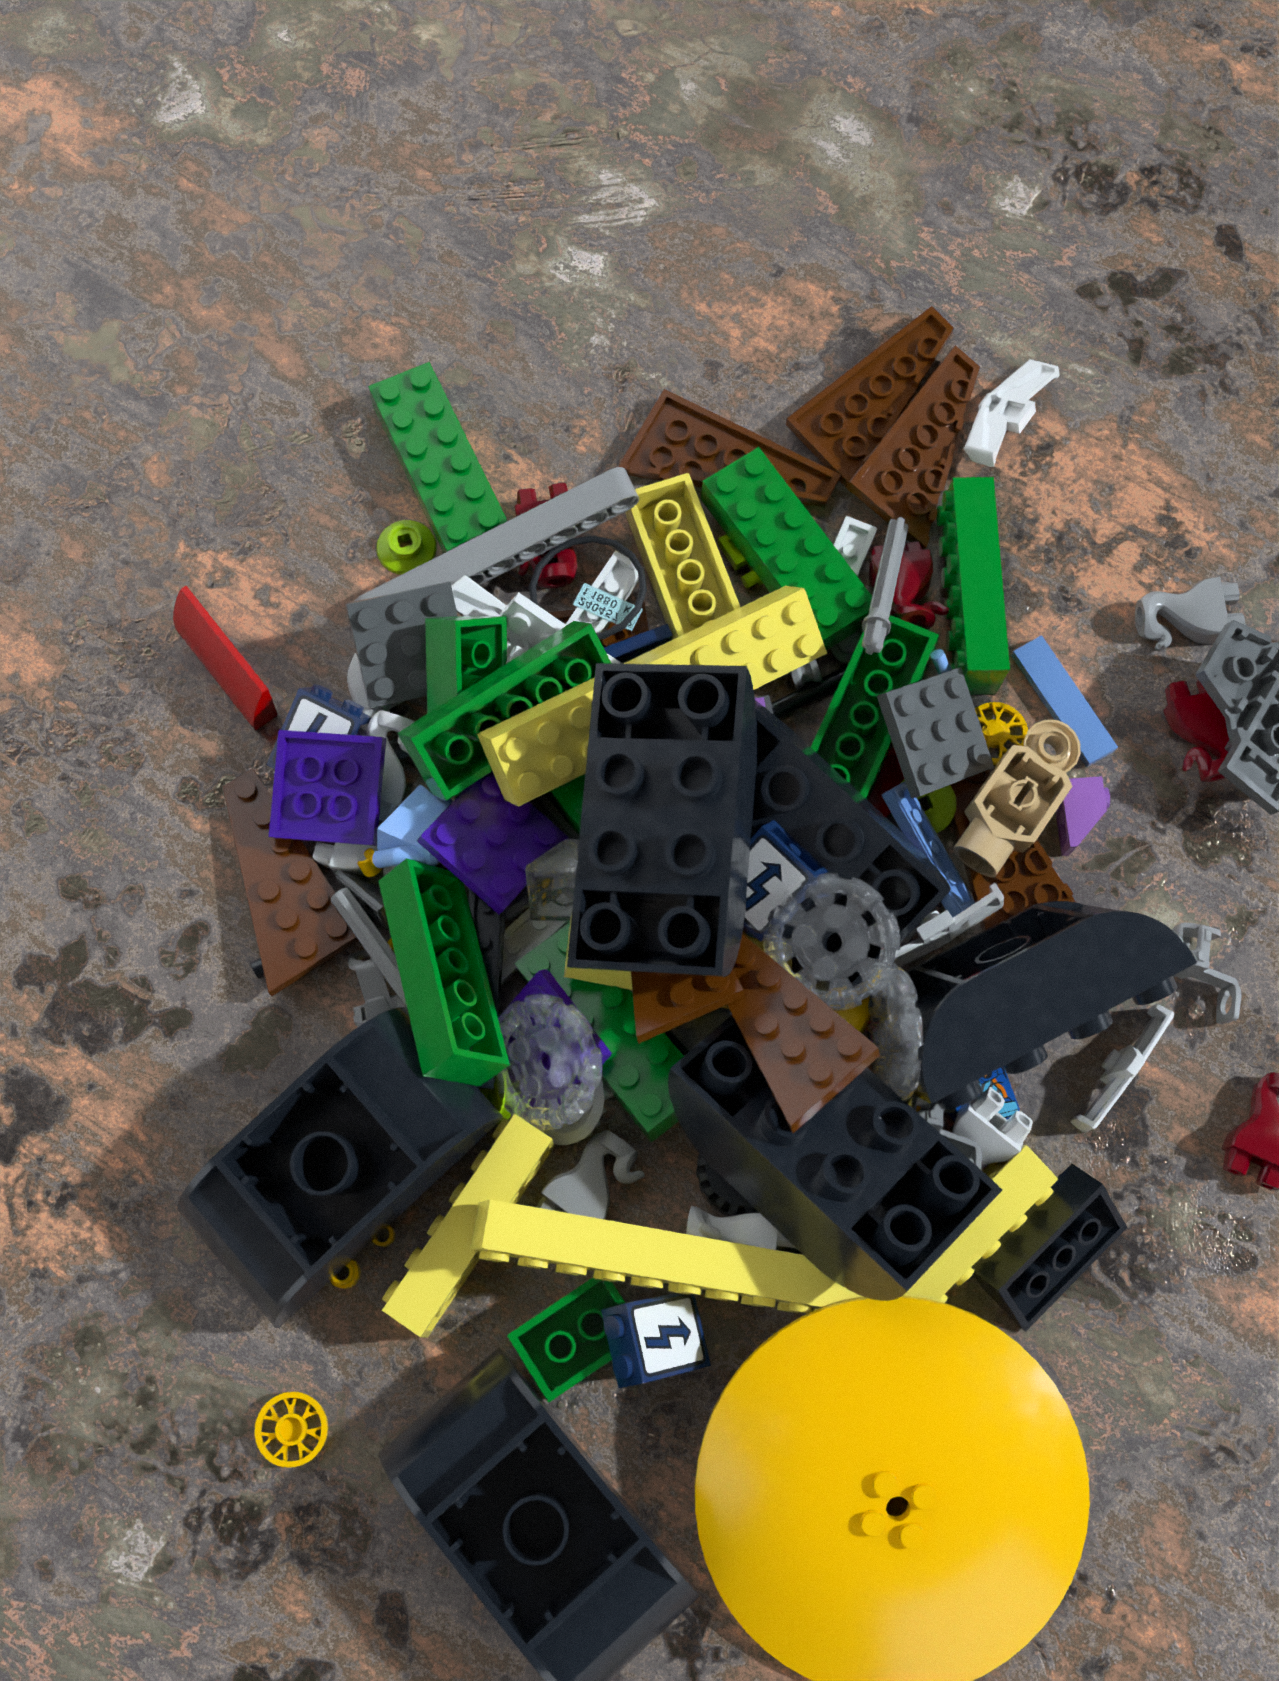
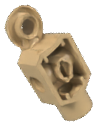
M1043 720L1035 723L1025 736L1024 746L1012 745L1001 757L964 811L970 825L953 848L955 855L969 868L982 875L995 877L1013 851L1024 852L1035 843L1073 787L1066 772L1070 771L1077 764L1081 754L1080 741L1076 733L1067 724L1058 720ZM1043 744L1051 745L1056 751V756L1049 755L1044 750Z

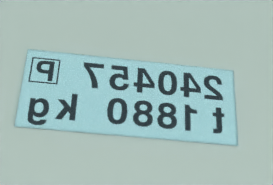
M586 583L583 584L573 605L615 624L621 623L635 606ZM642 608L640 612L635 616V618L629 623L626 629L631 631L633 630L640 614L643 611Z

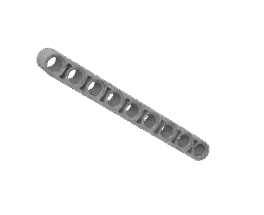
M623 467L610 469L370 590L354 601L447 581L451 582L452 585L464 575L478 585H481L630 510L639 502V496Z

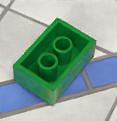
M592 1277L507 1335L548 1403L612 1360L601 1310L625 1304V1301L611 1281L594 1279Z

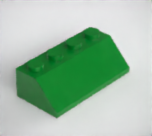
M507 616L425 618L427 714L506 664Z

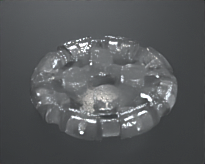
M838 873L817 874L816 878L800 881L802 886L792 891L787 889L774 903L767 918L770 921L768 933L763 936L764 952L834 1011L855 1008L862 1005L861 1000L871 994L875 997L881 992L894 974L897 966L894 964L896 950H900L898 923L894 913L890 914L883 904L884 898L867 883L855 877H852L851 880L839 878ZM836 893L848 895L846 907L833 904ZM810 897L817 907L806 913L800 903ZM867 910L871 912L876 920V923L869 928L861 917V914ZM785 924L796 926L792 933V939L782 937ZM827 931H834L840 935L842 946L838 952L832 953L823 947L822 937ZM870 944L881 947L879 960L867 957ZM795 956L804 968L796 974L793 973L787 964V961ZM858 971L863 982L853 987L847 977ZM817 979L821 981L830 980L827 992L815 989Z
M888 966L877 974L875 984L871 987L868 1003L871 1023L867 1025V1038L878 1047L880 1056L874 1061L872 1072L906 1102L912 1097L920 1078L921 1060L918 1058L919 1046L923 1045L921 1010L915 1008L918 995L909 975L898 966Z
M533 994L526 996L523 1002L519 1000L513 1002L498 1018L510 1066L494 1076L497 1086L494 1092L499 1100L504 1095V1108L512 1116L515 1113L539 1130H558L562 1128L564 1123L572 1125L590 1109L595 1101V1096L593 1095L595 1088L601 1084L602 1056L601 1050L596 1048L592 1036L595 1032L582 1012L572 1004L568 1006L564 1004L560 997L549 994ZM530 1016L534 1018L536 1025H532ZM558 1018H559V1024L561 1025V1028H560V1029L557 1028V1027H555L556 1024H557ZM511 1035L512 1037L516 1038V1040L512 1041L509 1044L508 1041ZM577 1041L579 1042V1045H580V1048H581V1051H582L581 1054H580V1051H579V1048H578V1045H577ZM544 1052L551 1059L549 1071L542 1065V1055ZM513 1069L517 1081L511 1083L507 1070ZM576 1075L578 1076V1080L581 1081L580 1086L577 1084H573ZM559 1097H560L561 1102H562L561 1105H560V1107H559V1104H558V1101H557V1098H559ZM531 1098L536 1099L534 1107L529 1105Z

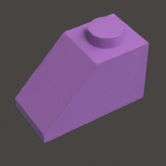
M1102 776L1069 779L1073 787L1055 812L1062 856H1069L1104 815L1107 808H1109L1110 793L1108 788L1103 785Z

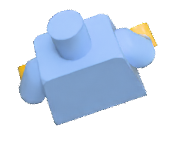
M419 785L377 828L378 851L367 848L364 851L366 860L357 862L366 877L375 876L382 868L396 867L406 858L436 866L439 861L421 846L417 839L453 802L450 798L446 801L434 796L424 786Z

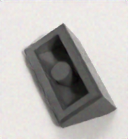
M343 870L335 872V877L341 888L350 889L365 912L386 930H389L381 890L364 876Z

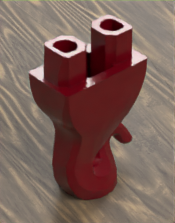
M557 483L549 486L550 499L537 501L535 489L518 490L517 505H514L516 517L568 491L566 483ZM571 546L554 555L552 559L557 563L546 564L538 579V586L543 588H560L574 581L578 567L576 554ZM539 555L521 564L518 571L519 575H526L529 566H532L534 573L536 565L543 559V556Z
M909 542L904 545L890 615L928 630L935 624V614L947 615L949 608L935 601L926 602L922 605L915 604L930 589L933 574L931 552L929 549L923 550L919 542ZM884 545L872 548L869 580L873 588L875 587Z
M1184 680L1170 683L1165 689L1168 703L1163 710L1170 728L1177 735L1198 746L1191 748L1186 753L1182 771H1189L1193 762L1196 761L1202 782H1214L1225 779L1218 772L1228 754V751L1224 749L1229 741L1225 717L1199 680L1196 681L1199 694L1196 695L1190 694L1187 682ZM1207 751L1213 753L1217 757V759L1212 760L1210 754Z
M1268 1072L1254 1085L1249 1116L1227 1134L1221 1148L1226 1151L1223 1170L1242 1177L1246 1176L1250 1162L1261 1167L1255 1183L1270 1191L1279 1190V1104L1276 1099L1279 1096V1073Z

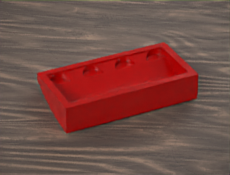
M187 586L181 588L173 611L175 629L256 731L278 715L269 689Z

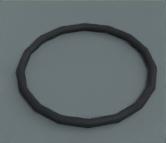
M598 536L573 538L552 548L536 565L529 584L530 601L538 605L536 585L542 569L554 555L573 545L598 543L612 546L629 557L638 572L640 591L634 608L621 623L604 632L596 633L599 640L606 639L625 629L640 612L647 592L645 570L635 554L616 540Z

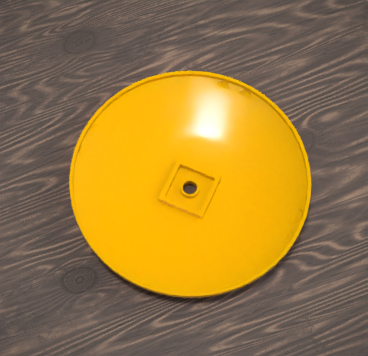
M902 1296L891 1301L873 1300L866 1297L849 1299L815 1310L778 1330L741 1364L725 1386L712 1410L697 1458L695 1514L698 1535L705 1562L716 1589L735 1619L766 1652L786 1667L812 1681H973L986 1675L1007 1662L1024 1648L1048 1622L1060 1605L1073 1580L1081 1559L1087 1534L1090 1503L1089 1477L1085 1453L1074 1419L1054 1382L1039 1363L1018 1342L998 1327L973 1313L950 1304L926 1298ZM893 1497H903L907 1500L908 1506L903 1514L893 1516L886 1511L888 1501Z

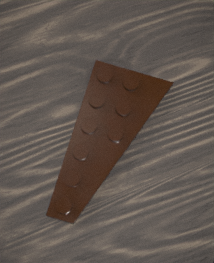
M931 306L786 419L785 425L826 468L841 474L840 482L846 486L904 411L951 337L954 327Z
M956 345L947 353L845 486L888 524L891 519L904 518V523L908 525L906 539L909 542H919L923 550L927 548L930 537L928 534L931 524L935 521L938 510L936 507L938 500L945 488L957 446L955 442L958 432L962 430L965 408L971 399L980 368L978 364Z
M666 389L662 391L618 467H623L626 470L628 476L659 481L689 473L695 487H702L703 480L759 447L800 502L818 507L826 506L841 477V474Z
M252 768L222 787L268 993L272 997L359 940L331 902L335 891L302 841L269 837L272 796Z
M990 769L950 784L956 797V811L952 823L957 841H959L970 825L964 811L990 775ZM1038 840L1024 852L1013 851L995 877L982 875L964 864L975 903L990 894L989 886L993 883H996L1004 895L1003 907L980 921L982 931L1034 904L1049 901L1076 902L1072 896L1074 893L1067 883L1064 884L1052 867L1053 862Z
M742 934L733 971L744 990L745 997L727 1004V1007L736 1021L737 1027L761 1073L766 1079L777 1104L780 1106L792 1133H794L880 1056L879 1049Z
M733 969L726 977L631 972L638 1044L745 997L744 990Z

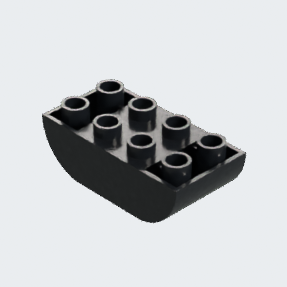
M596 663L567 967L726 977L732 971L741 943L745 917L757 765L756 706L752 679L747 666Z
M755 700L757 765L751 838L762 826L774 820L828 871L817 884L807 890L773 929L848 999L951 891V887L933 863L895 825L803 739Z
M1049 901L1034 904L911 968L898 980L897 989L885 999L878 1018L879 1021L883 1022L881 1049L878 1048L880 1056L877 1058L884 1079L892 1081L893 1084L930 1104L937 1101L940 1109L948 1110L962 1106L981 1094L982 1088L978 1079L1002 1066L1006 1074H1018L1038 1066L1048 1057L1044 1044L1068 1032L1070 1038L1076 1040L1093 1036L1107 1029L1113 1023L1109 1010L1132 998L1136 1005H1146L1171 995L1178 988L1173 976L1196 964L1197 961L1178 934L1162 922L1147 915L1069 901Z
M405 1007L393 1008L368 1020L327 1050L218 1151L185 1188L178 1201L177 1209L275 1328H280L504 1117L475 1085L423 1076L408 1009Z
M732 1015L670 1068L668 1090L673 1109L687 1137L705 1161L822 1273L844 1288L863 1297L880 1301H891L902 1297L1003 1190L868 1067L797 1131L792 1133L780 1106L777 1104Z
M500 1347L493 1351L379 1452V1459L387 1476L410 1511L520 1652L545 1681H611L701 1596V1593Z

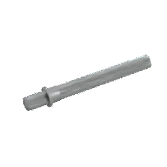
M902 517L889 521L869 613L862 623L864 631L862 647L870 655L873 652L880 653L882 651L885 636L889 634L891 629L889 616L908 531V525L904 523L905 519Z
M350 889L338 890L332 896L331 902L407 1008L394 951Z

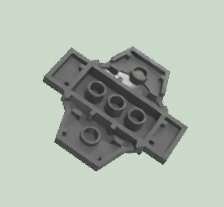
M1233 620L1225 624L1195 675L1226 720L1229 741L1224 749L1228 751V754L1218 772L1272 815L1279 812V642L1273 643L1271 642V636Z

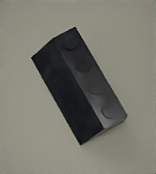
M1071 1164L1062 1174L1057 1176L1058 1180L1051 1186L1054 1190L1052 1195L1039 1206H1036L1034 1203L1024 1213L1027 1216V1220L1012 1233L1008 1230L998 1240L1001 1243L998 1250L987 1259L981 1257L972 1266L975 1270L973 1275L985 1292L1025 1332L1127 1229V1225L1103 1183L1074 1164Z

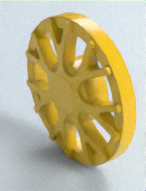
M989 702L975 708L976 714L980 715L978 717L979 722L984 725L982 732L988 750L989 747L999 748L998 758H992L994 765H997L1002 757V753L1005 754L1008 751L1004 747L1007 740L1011 741L1014 745L1024 746L1028 727L1023 716L1015 708L1000 702ZM992 709L995 719L988 721L983 711ZM1003 711L1013 716L1007 724L1000 720ZM1020 727L1022 735H1010L1009 728Z
M286 1392L273 1397L263 1406L255 1423V1440L258 1449L268 1461L280 1467L291 1468L308 1463L322 1450L328 1435V1420L323 1407L316 1399L302 1392ZM287 1398H294L292 1404L289 1403ZM298 1398L308 1402L303 1416L294 1413ZM283 1400L289 1414L280 1418L273 1405ZM311 1406H313L316 1411L310 1412ZM269 1409L272 1412V1417L266 1416ZM318 1414L321 1426L308 1429L306 1419ZM264 1419L277 1422L275 1433L262 1432ZM321 1429V1435L319 1436L316 1434V1431ZM307 1434L319 1440L313 1451L302 1443ZM262 1436H268L269 1438L264 1442ZM277 1437L283 1446L275 1455H272L266 1446ZM297 1444L299 1460L288 1461V1446ZM305 1450L309 1455L303 1458V1451ZM281 1453H283V1460L277 1458Z

